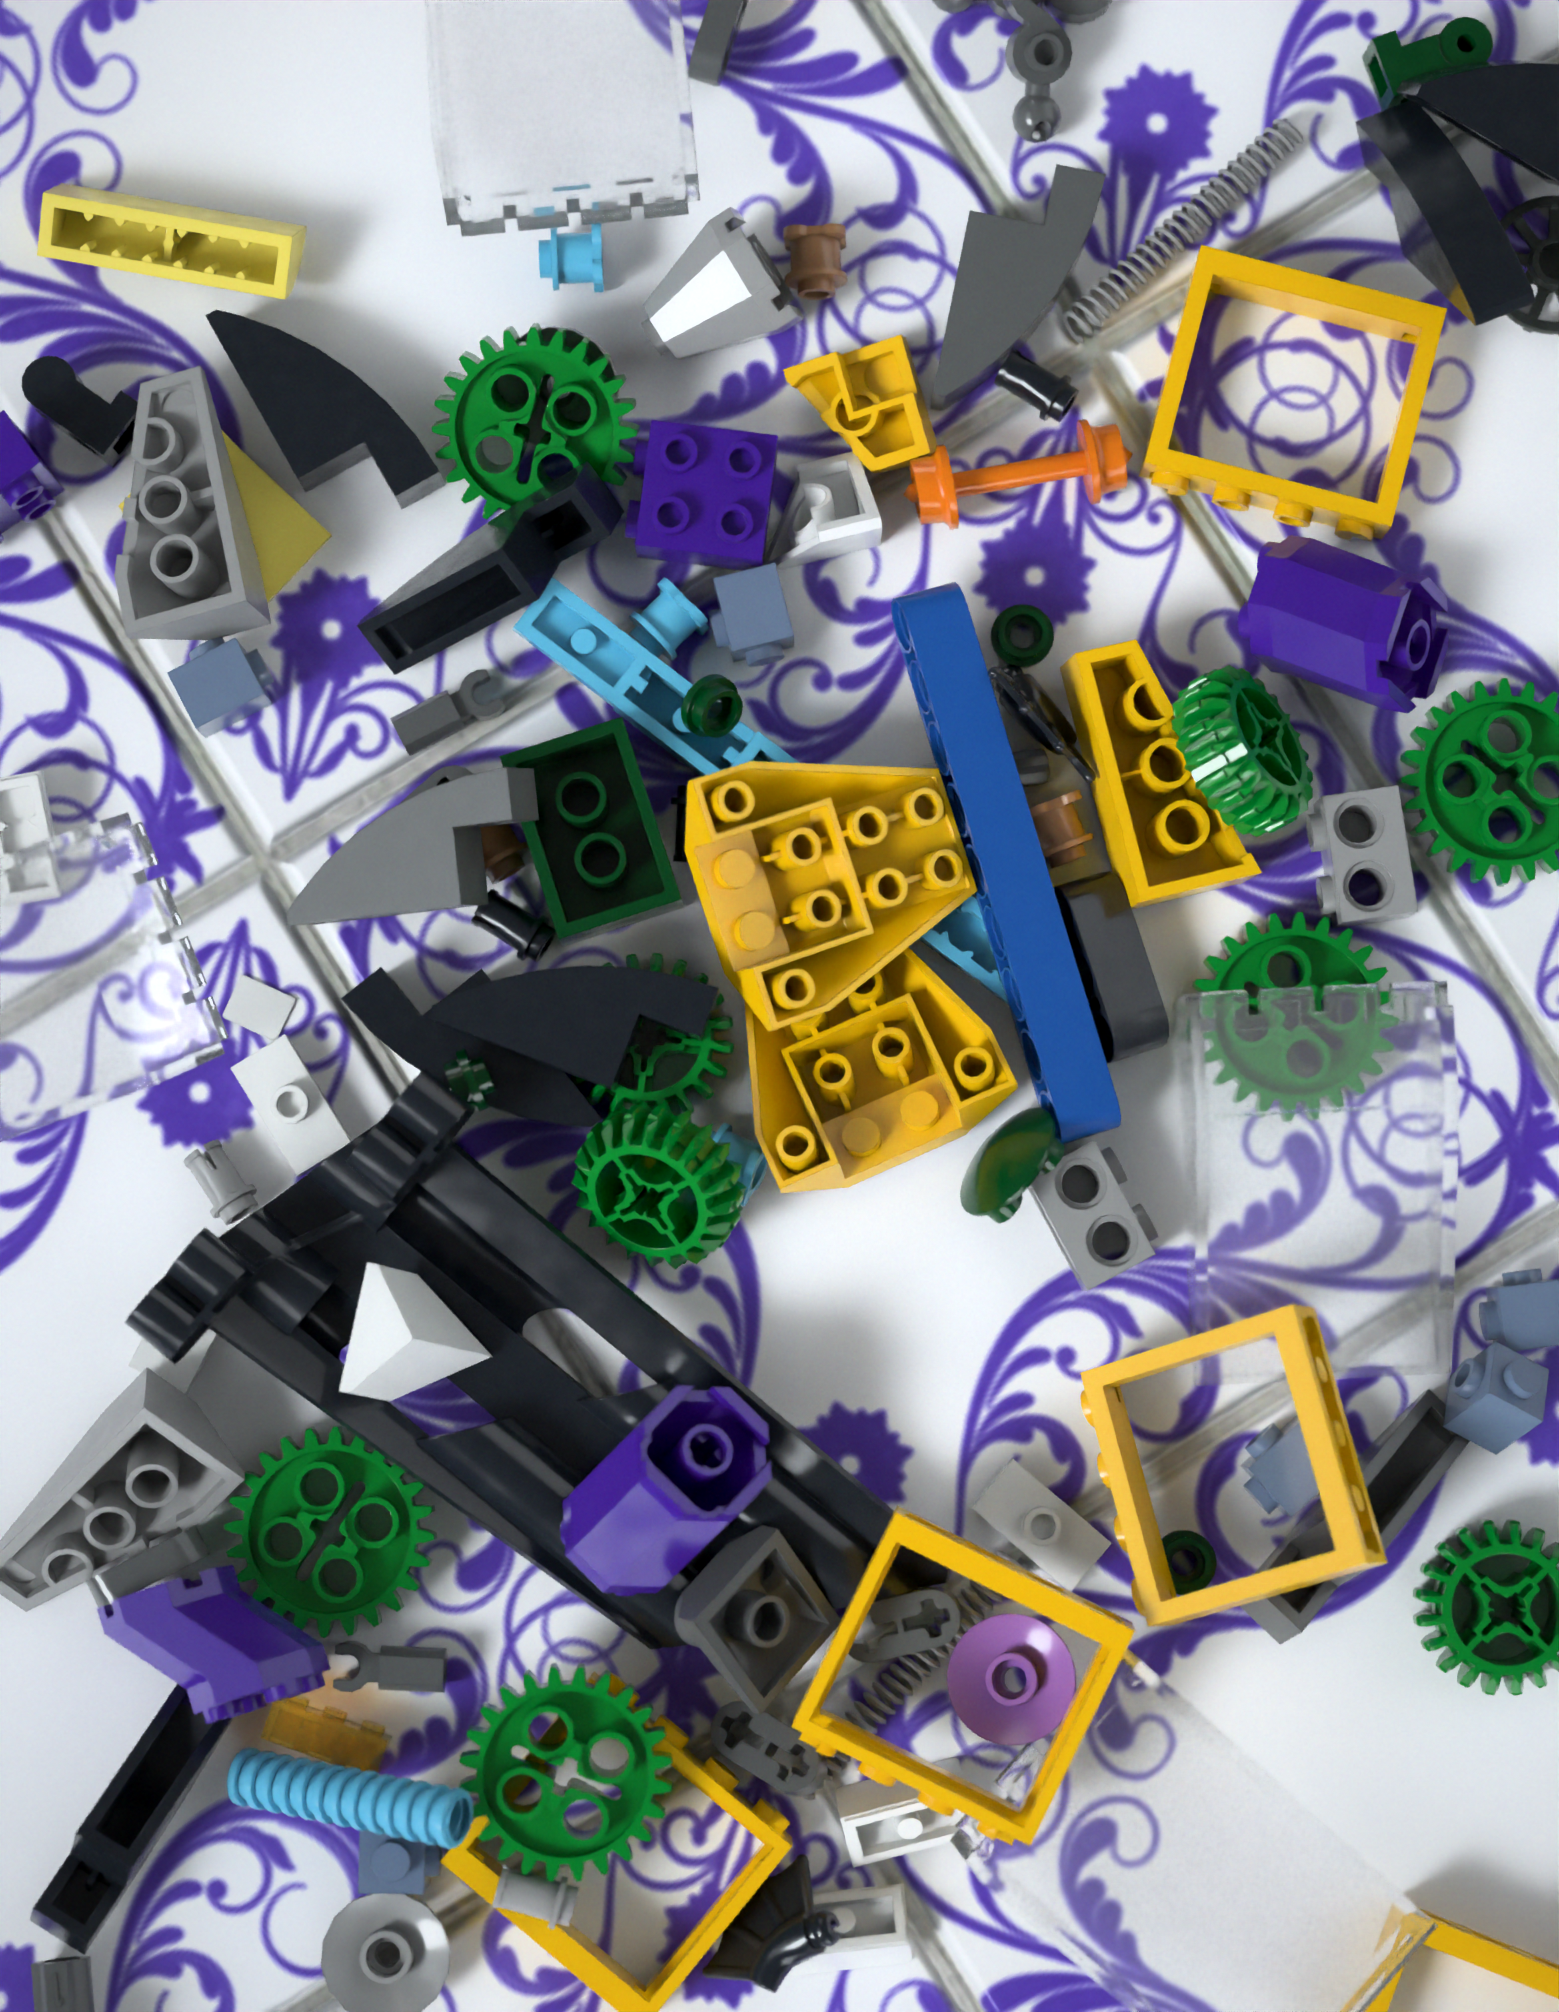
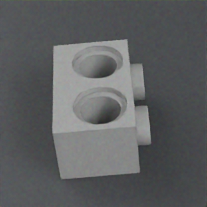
M1399 786L1326 795L1313 804L1314 814H1307L1306 829L1311 851H1321L1324 876L1316 878L1317 900L1321 914L1331 915L1333 929L1403 919L1418 912ZM1352 811L1359 813L1366 819L1369 826V835L1365 842H1351L1342 835L1339 829V818L1342 813ZM1366 874L1375 880L1379 889V897L1375 905L1364 906L1352 898L1349 892V881L1352 875Z
M1095 1140L1063 1156L1059 1164L1051 1172L1045 1175L1039 1174L1027 1188L1082 1291H1088L1154 1256L1156 1253L1150 1241L1158 1237L1156 1229L1143 1206L1139 1203L1131 1208L1119 1185L1128 1179L1115 1153L1110 1147L1100 1151ZM1080 1166L1086 1168L1095 1178V1193L1085 1203L1071 1201L1062 1190L1063 1175L1070 1167ZM1103 1223H1113L1119 1226L1126 1237L1124 1252L1114 1260H1106L1100 1257L1093 1248V1234L1097 1227Z

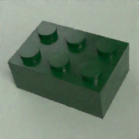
M622 717L499 756L503 768L534 769L539 820L521 822L558 939L563 947L684 908Z

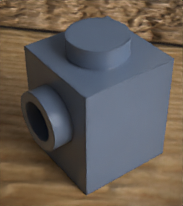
M771 563L713 578L719 609L708 611L717 648L729 645L733 662L746 659L749 667L767 665L785 657L783 650L794 647V633L776 564Z
M222 637L206 641L190 651L189 656L191 660L167 672L195 728L205 738L273 704L265 687L275 681L257 648L246 653L244 647L236 638L227 642Z
M1541 1268L1502 1273L1504 1286L1485 1288L1487 1302H1480L1479 1319L1482 1334L1486 1341L1493 1340V1343L1497 1341L1513 1351L1559 1345V1278L1542 1280Z
M1495 1341L1473 1359H1465L1457 1370L1450 1375L1443 1427L1497 1455L1543 1422L1549 1370Z
M1298 1415L1281 1429L1274 1423L1270 1424L1246 1445L1245 1449L1251 1456L1240 1466L1251 1478L1243 1487L1266 1513L1270 1514L1278 1508L1284 1515L1293 1517L1319 1493Z
M359 1830L358 1894L424 1895L431 1883V1876H441L442 1846L439 1844L429 1845L421 1840L416 1842L409 1841L404 1837L394 1838L386 1833L379 1835L369 1830Z

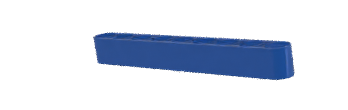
M951 582L893 598L891 613L897 639L937 769L940 771L978 890L975 896L1039 1107L1047 1110L1053 1116L1055 1121V1137L1063 1144L1118 1128L1121 1125V1113L1117 1095L964 594L956 582Z

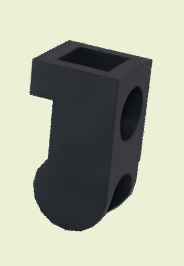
M44 356L35 359L27 366L22 376V390L25 398L33 405L35 410L55 427L114 468L132 444L138 402L120 390L111 404H109L84 386L74 369L65 360L56 356Z

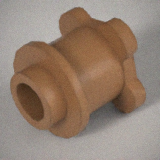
M837 223L816 226L797 224L783 229L785 250L790 252L791 272L785 276L786 286L797 290L798 297L806 300H824L835 296V289L846 285L848 281L847 274L841 270L840 250L846 248L845 226Z
M1079 789L1029 808L1044 858L1048 859L1051 869L1086 856L1087 853L1083 843L1094 839L1092 833H1085L1073 803L1083 798Z
M509 824L481 827L486 877H489L492 884L511 877L526 866L521 856L530 850L528 843H520Z

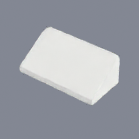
M949 1758L933 1763L964 1779L961 1765L957 1758ZM869 1779L839 1787L834 1792L853 1868L977 1836L978 1831L975 1819L957 1809L953 1816L949 1817L928 1808L917 1800L920 1793L919 1790L899 1780H896L893 1787H889Z
M904 1883L812 1893L814 1912L828 1910L834 1913L840 1922V1926L832 1930L838 1932L841 1936L835 1945L826 1947L823 1953L795 1966L787 1976L911 1962V1941Z

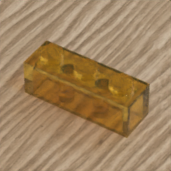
M302 1695L291 1698L287 1697L273 1702L260 1738L330 1764H339L345 1768L355 1767L362 1771H375L379 1774L393 1737L384 1733L385 1726L365 1719L362 1721V1724L347 1720L348 1713L335 1707L325 1706L324 1711L309 1706L310 1699Z

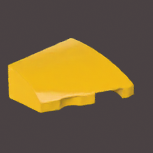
M900 334L844 354L836 351L783 369L786 381L792 387L797 388L821 414V419L848 443L853 453L870 472L875 474L909 467L910 460L928 456L935 452L937 441L907 337Z

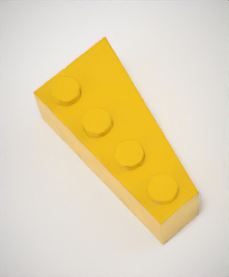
M1135 639L1078 652L1060 667L1063 684L1082 757L1096 774V779L1089 784L1112 872L1122 882L1132 910L1241 884L1261 874L1262 872L1252 853L1247 854L1233 828L1234 825L1228 826L1222 821L1220 812L1217 809L1212 810L1208 807L1206 796L1200 789H1195L1196 782L1191 772L1184 769L1186 765L1183 753L1176 748L1179 736L1172 729V720L1174 719L1173 707L1138 641Z

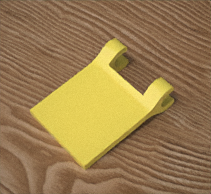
M222 431L260 564L268 604L332 535ZM124 500L118 506L121 509L122 513L124 507Z

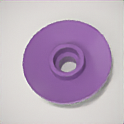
M1000 1614L978 1622L958 1641L948 1665L947 1687L956 1714L973 1733L987 1741L1000 1745H1024L1046 1737L1060 1725L1076 1692V1668L1068 1646L1050 1626L1027 1615ZM1015 1666L1021 1668L1027 1678L1025 1687L1019 1692L1009 1690L1005 1684L1006 1672Z

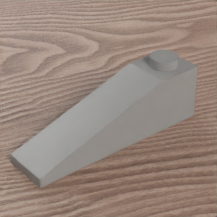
M197 366L140 383L131 448V457L135 460L130 498L125 497L122 518L127 522L123 553L122 555L117 554L114 574L125 635L130 639L211 640L271 624L260 564L205 371L201 366Z
M147 1367L103 1411L1 1538L0 1595L27 1612L91 1579L93 1571L125 1554L132 1558L148 1550L150 1541L178 1527L185 1531L201 1523L245 1480V1472L199 1405Z

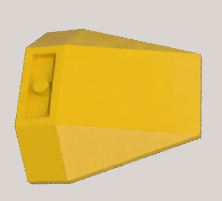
M749 761L692 779L687 783L685 854L724 974L768 1031L776 1030L830 1011L978 891L940 771L937 768Z
M909 947L830 1011L776 1030L768 1031L744 1000L754 1130L781 1193L848 1188L965 1136L1018 1089L1017 1081L991 1028Z

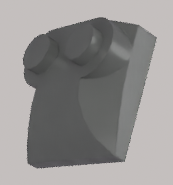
M764 1525L730 1540L683 1591L677 1601L674 1612L675 1627L681 1639L689 1645L701 1648L753 1713L760 1715L834 1632L841 1621L779 1530Z

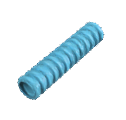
M252 1747L242 1749L235 1756L227 1777L228 1796L232 1803L238 1806H250L257 1810L266 1809L272 1813H284L291 1817L300 1816L311 1821L317 1819L325 1824L335 1823L345 1828L351 1826L356 1830H369L379 1835L386 1833L394 1838L404 1837L414 1842L421 1840L426 1844H439L448 1849L456 1848L464 1841L472 1823V1800L469 1793L462 1788L450 1789L442 1784L432 1785L422 1780L415 1782L406 1777L397 1778L391 1774L380 1775L375 1771H362L355 1767L345 1768L339 1764L329 1765L319 1760L310 1761L303 1757L294 1758L288 1754L278 1755L273 1751L261 1752Z

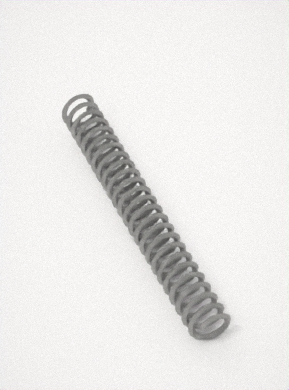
M1287 118L1275 119L1273 121V128H1265L1264 136H1256L1254 144H1247L1245 152L1237 153L1236 161H1228L1227 169H1219L1218 177H1211L1209 179V186H1201L1200 194H1192L1191 202H1183L1181 206L1182 211H1173L1172 219H1164L1163 227H1155L1154 236H1146L1145 244H1137L1136 252H1128L1127 261H1118V269H1109L1108 277H1100L1099 286L1093 285L1090 287V294H1082L1081 303L1073 302L1072 311H1063L1062 318L1065 327L1078 343H1084V337L1075 331L1068 316L1075 319L1086 334L1093 335V329L1079 315L1077 307L1082 309L1096 326L1102 327V320L1089 308L1086 299L1093 302L1105 318H1111V311L1098 299L1095 290L1103 294L1107 302L1115 310H1120L1121 308L1119 301L1107 291L1104 282L1111 285L1123 301L1130 302L1129 294L1116 282L1113 274L1121 277L1125 285L1133 293H1139V287L1125 274L1122 266L1129 268L1141 284L1148 285L1147 277L1134 265L1132 257L1139 260L1148 274L1157 277L1156 268L1142 255L1141 249L1147 251L1160 268H1166V261L1152 248L1150 240L1157 243L1168 259L1175 260L1176 254L1161 239L1159 232L1165 234L1178 251L1185 252L1184 244L1170 231L1168 224L1173 225L1187 243L1194 244L1193 235L1185 226L1179 223L1178 215L1185 219L1194 233L1203 235L1201 225L1188 214L1187 207L1194 211L1205 226L1212 227L1211 218L1204 210L1197 206L1196 199L1203 202L1213 217L1221 219V211L1206 197L1205 191L1210 192L1224 210H1230L1229 201L1222 193L1215 189L1214 182L1221 185L1223 191L1232 201L1239 202V194L1224 180L1223 174L1230 177L1240 192L1249 193V187L1240 176L1233 172L1232 166L1238 167L1243 177L1251 185H1258L1257 177L1242 163V157L1248 160L1259 176L1267 177L1266 168L1251 155V149L1257 152L1267 167L1276 169L1275 160L1260 146V141L1266 143L1268 149L1278 160L1285 161L1284 151L1269 138L1268 134L1270 132L1275 135L1286 151L1294 152L1293 143L1284 133L1279 131L1278 124L1284 126L1294 142L1303 144L1302 134L1287 121Z
M997 1551L998 1556L1029 1571L1027 1564L1021 1557L1015 1561L1006 1553ZM970 1579V1585L978 1596L968 1589H961L962 1596L971 1607L958 1599L962 1607L963 1620L961 1625L967 1629L975 1625L970 1615L979 1621L985 1619L980 1607L986 1611H993V1604L988 1597L996 1602H1002V1595L990 1588L988 1589ZM948 1608L943 1609L945 1616L950 1618ZM934 1617L935 1624L941 1630V1624L944 1619ZM961 1625L955 1635L959 1639L966 1633ZM929 1626L932 1634L940 1633L933 1627ZM953 1637V1639L945 1645L954 1649L957 1645V1641ZM945 1645L925 1650L927 1655L922 1651L911 1654L918 1664L906 1655L900 1656V1662L911 1675L898 1665L890 1664V1670L901 1684L887 1673H881V1679L892 1693L877 1682L872 1683V1688L885 1704L869 1692H863L864 1699L875 1713L861 1702L854 1701V1707L866 1722L851 1711H845L847 1719L851 1723L873 1734H877L875 1722L886 1724V1716L883 1711L889 1715H895V1707L892 1702L897 1705H904V1698L901 1693L913 1696V1689L909 1682L914 1686L920 1687L922 1686V1679L918 1673L924 1677H931V1670L927 1664L934 1668H940V1661L935 1654L942 1658H949V1652ZM837 1750L834 1757H829L832 1762L827 1759L828 1771L825 1780H833V1774L830 1769L834 1771L842 1770L839 1759L844 1762H850L851 1756ZM800 1758V1763L808 1771L810 1766L805 1764L802 1758ZM791 1767L793 1774L801 1777L805 1776L797 1767ZM822 1783L817 1790H823L824 1784ZM813 1792L807 1796L802 1797L809 1800H814L815 1793Z

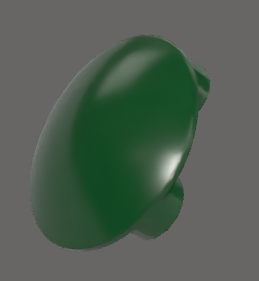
M1038 1107L1023 1110L1006 1120L983 1142L969 1164L961 1185L960 1201L966 1212L973 1216L987 1215L998 1224L1004 1223L1017 1212L1022 1202V1194L1037 1176L1051 1172L1059 1164L1064 1155L1065 1146L1055 1137V1121L1047 1110Z

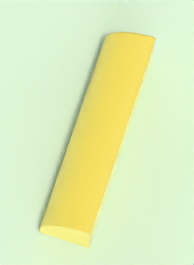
M61 183L43 192L37 256L285 300L291 294L298 276L307 226Z

